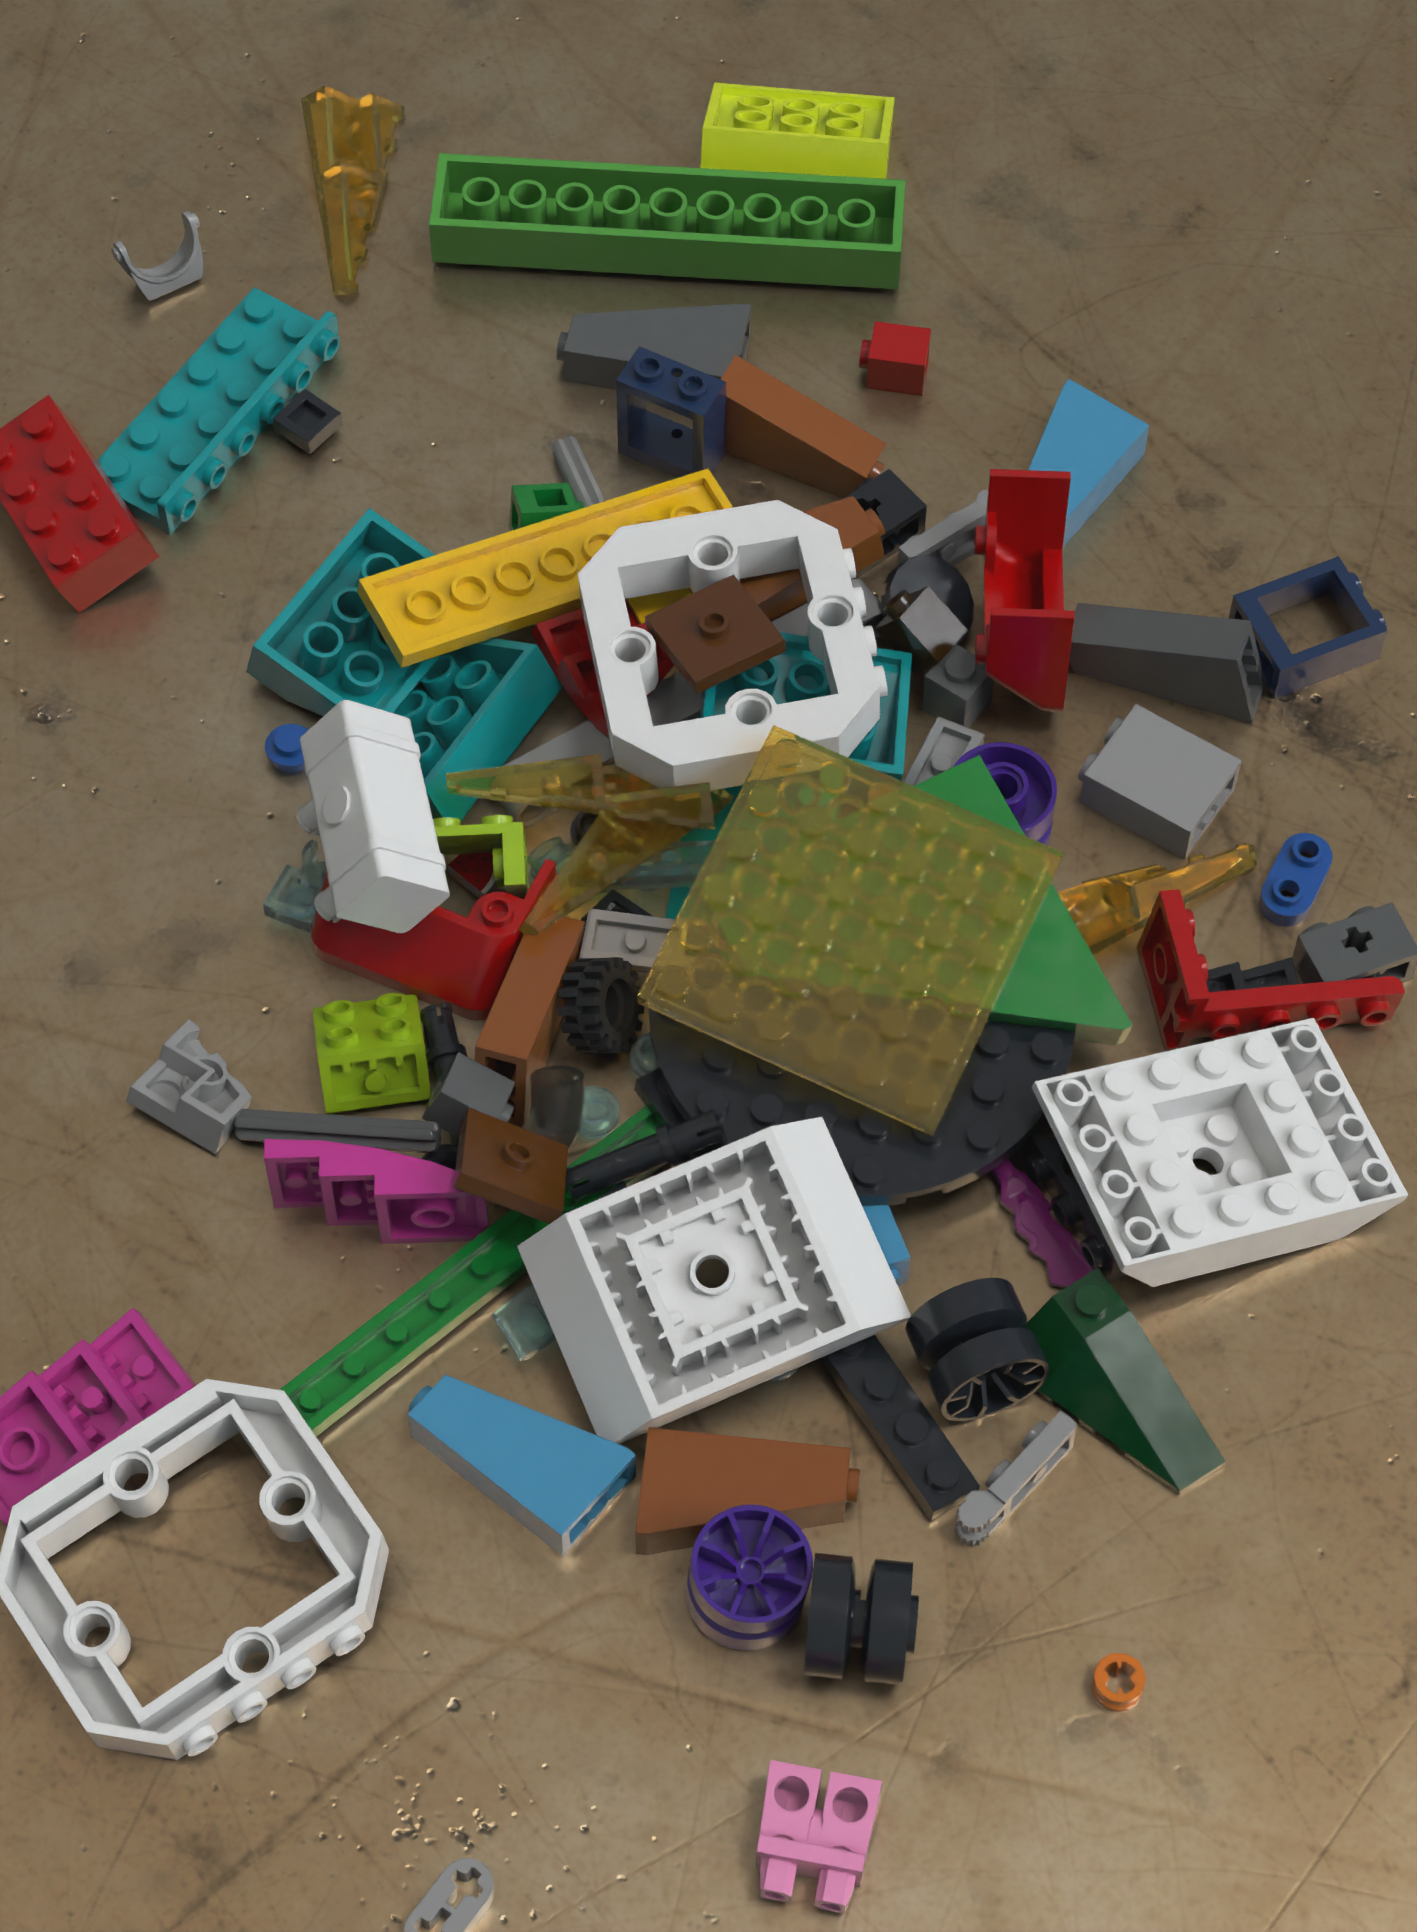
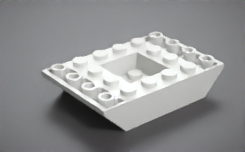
M1314 1018L1035 1081L1032 1085L1036 1098L1121 1272L1152 1287L1340 1240L1403 1202L1408 1196L1406 1189ZM1193 1159L1207 1160L1214 1166L1217 1174L1209 1175L1202 1170H1198L1193 1163Z
M822 1117L770 1126L565 1213L517 1246L596 1435L617 1444L647 1433L648 1427H661L903 1323L911 1317ZM708 1259L722 1261L729 1270L726 1282L716 1288H708L700 1284L696 1278V1271L702 1262Z

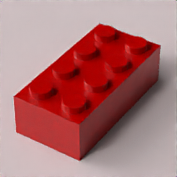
M49 394L0 428V501L54 587L78 613L160 557L73 422Z

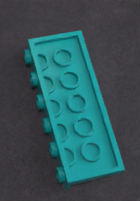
M254 287L97 460L132 515L168 535H171L182 521H188L194 515L198 503L211 489L220 486L225 479L228 469L240 456L247 455L259 434L268 424H273V417L284 408L297 392H302L308 386L313 373L324 361H329L334 357L341 340L337 315L326 311L319 320H316Z

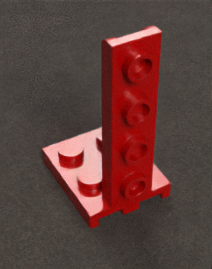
M1180 889L1159 892L1137 944V950L1165 1052L1188 1047L1191 1038L1211 1037L1218 1040L1310 1018L1315 1019L1321 1031L1342 1024L1361 1023L1365 1026H1375L1392 1019L1405 995L1401 980L1394 976L1208 992L1206 984L1208 980L1207 961L1203 954H1198L1194 941V915L1191 909H1185Z

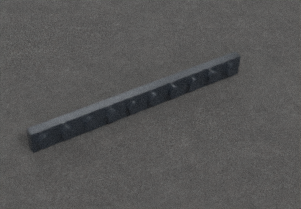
M660 1068L636 1079L634 1090L644 1105L648 1106L659 1126L668 1123L672 1127L686 1121L677 1110L664 1085ZM706 1147L683 1156L684 1163L714 1150ZM876 1335L819 1358L930 1521L963 1503L971 1491L979 1490V1483Z

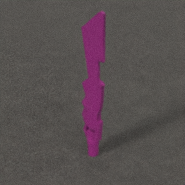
M1006 1159L998 1167L991 1170L997 1183L1000 1185V1204L1014 1215L1015 1233L1030 1244L1028 1253L1046 1262L1051 1286L1066 1288L1093 1271L1082 1255L1079 1244L1071 1233L1056 1222L1050 1214V1211H1052L1050 1202L1024 1172L1017 1170L1009 1159Z

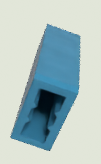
M1068 379L1062 387L1028 469L1071 472L1063 547L1144 456L1149 424L1071 379Z
M444 1375L433 1388L428 1385L420 1390L409 1406L408 1420L413 1439L562 1557L565 1556L636 1477L635 1453L627 1447L448 1375Z

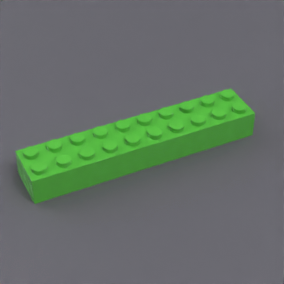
M439 153L429 221L432 262L899 289L906 180Z

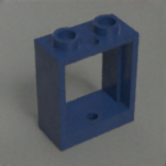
M639 346L616 380L618 453L676 478L707 468L713 474L725 456L726 381ZM675 372L682 374L680 377L672 376ZM646 401L692 419L693 429L648 411Z
M1339 556L1233 595L1229 619L1251 621L1266 687L1274 699L1379 660L1384 639L1387 635V626L1383 615L1379 610L1372 609L1363 595L1359 578L1355 573L1347 570ZM1329 593L1353 632L1292 654L1268 616Z

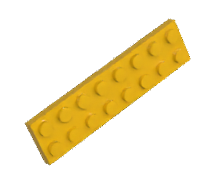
M709 468L361 578L358 582L357 593L398 664L403 668L581 609L578 573L619 527L733 508Z

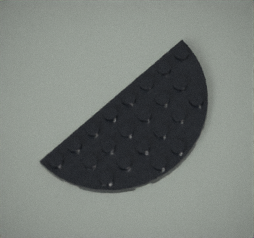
M651 980L650 1039L663 1076L664 1085L677 1110L685 1120L708 1112L712 1108L716 1110L720 1118L717 1121L718 1124L701 1132L723 1125L727 1141L718 1142L709 1147L712 1150H716L770 1126L822 1117L862 1206L906 1203V1198L920 1196L938 1190L947 1193L975 1181L998 1167L1018 1151L1038 1129L1040 1121L1045 1114L1036 1098L1032 1085L1035 1081L1067 1074L1075 1037V1031L663 981Z

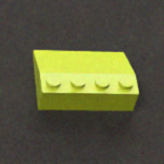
M714 82L702 128L700 168L887 179L895 97Z

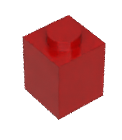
M875 321L872 339L862 340L859 358V368L867 369L866 388L923 396L932 329Z

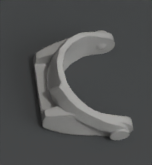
M186 211L182 213L185 228L183 241L174 256L162 265L150 269L136 268L131 263L123 243L118 241L113 244L114 248H111L114 259L133 278L149 301L202 278L203 257L197 231L200 223L194 212Z

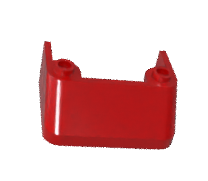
M990 469L985 525L975 526L974 555H983L984 634H976L975 665H984L985 676L1040 711L1063 712L1075 619L1073 610H1064L1063 542L1071 472Z
M545 859L524 899L506 892H491L483 895L475 902L467 917L438 906L405 933H396L345 919L333 923L332 919L326 921L316 910L311 928L314 952L322 961L406 995L415 994L417 999L431 1005L435 1004L436 1007L440 1008V1003L449 1004L452 1006L454 1014L474 1021L487 1020L534 909L554 914L558 906L556 862ZM327 869L321 892L329 887Z

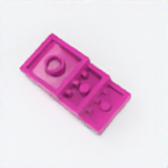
M264 1139V1161L274 1208L324 1207L328 1226L379 1225L381 1244L472 1241L489 1227L487 1200L453 1187L455 1170L431 1161L374 1147L323 1140Z
M135 1308L130 1309L91 1344L81 1339L41 1375L31 1370L0 1397V1519L6 1527L9 1522L12 1506L196 1386L195 1382L142 1313Z

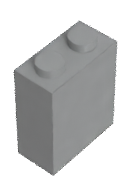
M1135 704L1124 720L1118 717L1112 723L1104 739L1105 746L1099 755L1092 752L1083 763L1078 775V779L1083 781L1080 803L1179 857L1186 859L1235 790L1242 760Z

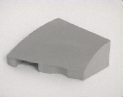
M188 1020L163 1044L159 1059L130 1086L126 1102L216 1154L234 1132L235 1118L239 1116L242 1109H248L252 1096L239 1080L234 1079L228 1073L227 1063L219 1053L209 1055L197 1039L200 1028L197 1024Z

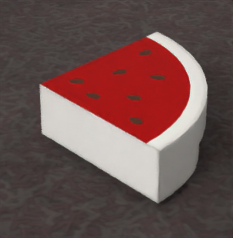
M493 852L459 854L448 864L449 875L477 898L496 891L497 884L496 880H494Z

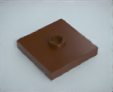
M734 574L645 616L646 629L696 694L786 651L784 637Z
M468 1108L461 1121L453 1187L550 1224L563 1213L568 1146L475 1109Z

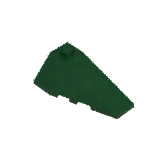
M1096 1268L1053 1295L1027 1322L1025 1328L1031 1330L1036 1335L1050 1366L1048 1378L1036 1390V1393L1050 1403H1053V1401L1058 1403L1079 1418L1081 1425L1092 1433H1095V1431L1100 1433L1121 1448L1127 1458L1179 1495L1225 1465L1226 1461L1134 1315L1099 1268Z

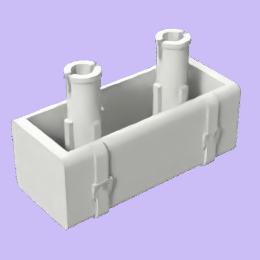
M343 700L300 738L304 767L312 799L297 810L296 818L299 825L307 833L312 834L314 832L315 836L320 835L329 887L315 897L314 905L319 915L326 921L332 919L333 923H336L341 919L396 933H405L450 896L445 875V858L440 853L419 761L421 759L419 745L415 742L409 718L354 701Z

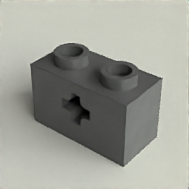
M1392 902L1377 908L1372 906L1360 908L1348 918L1331 924L1321 922L1308 927L1298 935L1292 959L1303 984L1394 976L1400 979L1401 982L1413 979L1417 966V945Z

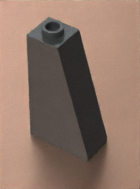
M726 304L574 314L569 332H561L557 346V360L564 361V381L616 389L617 378L639 346L721 379L735 355L745 360L751 336V305ZM678 372L672 374V376L674 377H680L682 375Z
M1085 603L1077 604L1074 612L1075 619L1069 660L1073 673L1238 721L1253 723L1266 683L1251 621Z

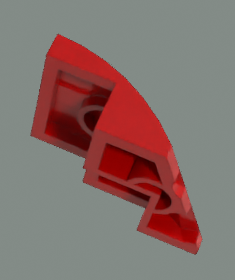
M625 599L631 627H639L649 632L646 629V622L638 624ZM582 608L537 623L532 631V635L556 677L582 713L605 737L609 738ZM656 642L658 664L657 687L675 665Z

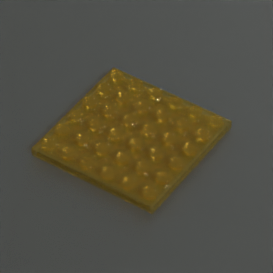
M773 725L637 995V1003L928 1135L934 1136L1065 853Z

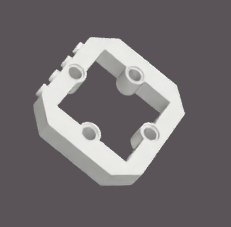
M774 500L623 526L614 532L578 573L581 608L616 766L675 797L841 767L880 719V697L887 696L888 689L883 666H874L872 657L877 656L873 627H863L861 617H866V604L862 587L853 588L851 579L856 578L853 552L851 548H842L838 529L788 504ZM799 569L809 605V649L816 658L823 661L831 695L776 704L774 698L766 691L744 689L736 692L729 698L725 705V714L653 726L646 695L653 691L658 683L656 642L653 636L645 629L631 627L625 599L684 588H691L692 592L695 593L733 574L740 582L742 578Z
M205 1379L12 1506L0 1552V1597L80 1723L98 1747L178 1760L186 1754L188 1756H195L202 1753L216 1742L219 1731L236 1720L242 1723L252 1719L267 1706L268 1702L266 1699L284 1687L293 1689L302 1685L315 1674L317 1670L316 1665L334 1653L336 1656H342L361 1644L365 1638L364 1633L373 1627L389 1548L381 1530L285 1391ZM240 1432L270 1476L260 1491L259 1505L272 1532L280 1539L288 1542H302L312 1538L337 1577L263 1627H245L236 1631L227 1639L223 1648V1654L143 1707L118 1669L126 1660L131 1649V1637L127 1627L109 1604L101 1601H87L77 1605L48 1559L119 1511L134 1518L147 1517L156 1513L164 1505L168 1497L169 1484L167 1480ZM137 1473L148 1474L146 1483L140 1489L135 1491L124 1490L126 1481L132 1475ZM295 1497L305 1499L304 1506L298 1513L291 1516L279 1514V1509L286 1500ZM97 1627L110 1628L107 1639L101 1645L96 1647L85 1646L86 1637L93 1629ZM256 1652L269 1654V1660L262 1670L256 1673L242 1671L245 1660L251 1654Z

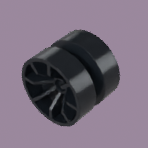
M983 1278L952 1287L920 1306L907 1321L905 1327L906 1334L920 1365L930 1370L927 1381L939 1409L946 1419L969 1421L1001 1412L1033 1394L1049 1376L1050 1366L1036 1335L1031 1330L1025 1328L1027 1316L1013 1285L1008 1280L1002 1278Z
M815 1553L804 1675L842 1679L846 1671L850 1647L862 1648L861 1666L864 1681L896 1685L903 1684L906 1653L914 1654L919 1595H911L913 1562L875 1559L870 1570L866 1600H860L861 1590L856 1589V1569L853 1556Z

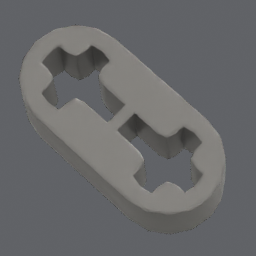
M462 1858L453 1861L445 1868L409 1915L404 1925V1932H418V1929L422 1926L431 1930L443 1916L448 1919L442 1925L441 1932H472L490 1908L494 1899V1882L490 1870L483 1862L474 1858ZM473 1876L478 1878L477 1885L480 1895L475 1898L467 1894L458 1906L453 1908L451 1905L458 1895L454 1882L460 1879L467 1883Z

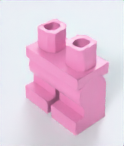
M770 1760L760 1835L756 1851V1867H760V1897L781 1902H791L796 1875L819 1879L815 1907L822 1910L845 1913L852 1897L854 1886L861 1887L863 1870L880 1801L882 1781L831 1771L823 1810L817 1808L822 1769Z

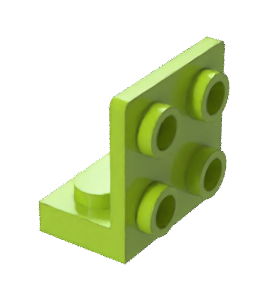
M510 815L484 816L481 818L482 824L461 825L459 818L443 817L433 819L441 854L459 855L493 852L494 880H496L497 889H505L506 893L524 899L529 890L527 839L523 822H513V817Z
M387 993L379 996L377 999L367 1001L335 1000L323 1007L313 1009L317 1056L326 1114L431 1098L417 995Z

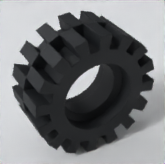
M620 957L577 959L578 962H572L568 966L570 973H564L562 981L566 988H559L558 998L564 999V1007H558V1016H565V1022L560 1026L563 1033H570L566 1041L570 1046H576L575 1051L585 1054L621 1053L630 1049L629 1044H635L638 1039L634 1031L642 1030L643 1022L638 1019V1015L644 1014L645 1004L639 1005V997L643 996L644 993L642 986L635 985L639 980L637 971H631L632 964L629 961H623V958Z

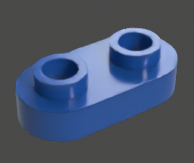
M1299 833L1289 837L1284 842L1262 886L1259 899L1261 913L1271 923L1284 927L1295 926L1303 922L1309 915L1328 876L1332 863V850L1323 838L1311 833ZM1301 852L1309 853V854L1313 855L1314 857H1312V858H1306V857H1303L1300 853H1301ZM1286 890L1295 896L1285 897L1280 892Z

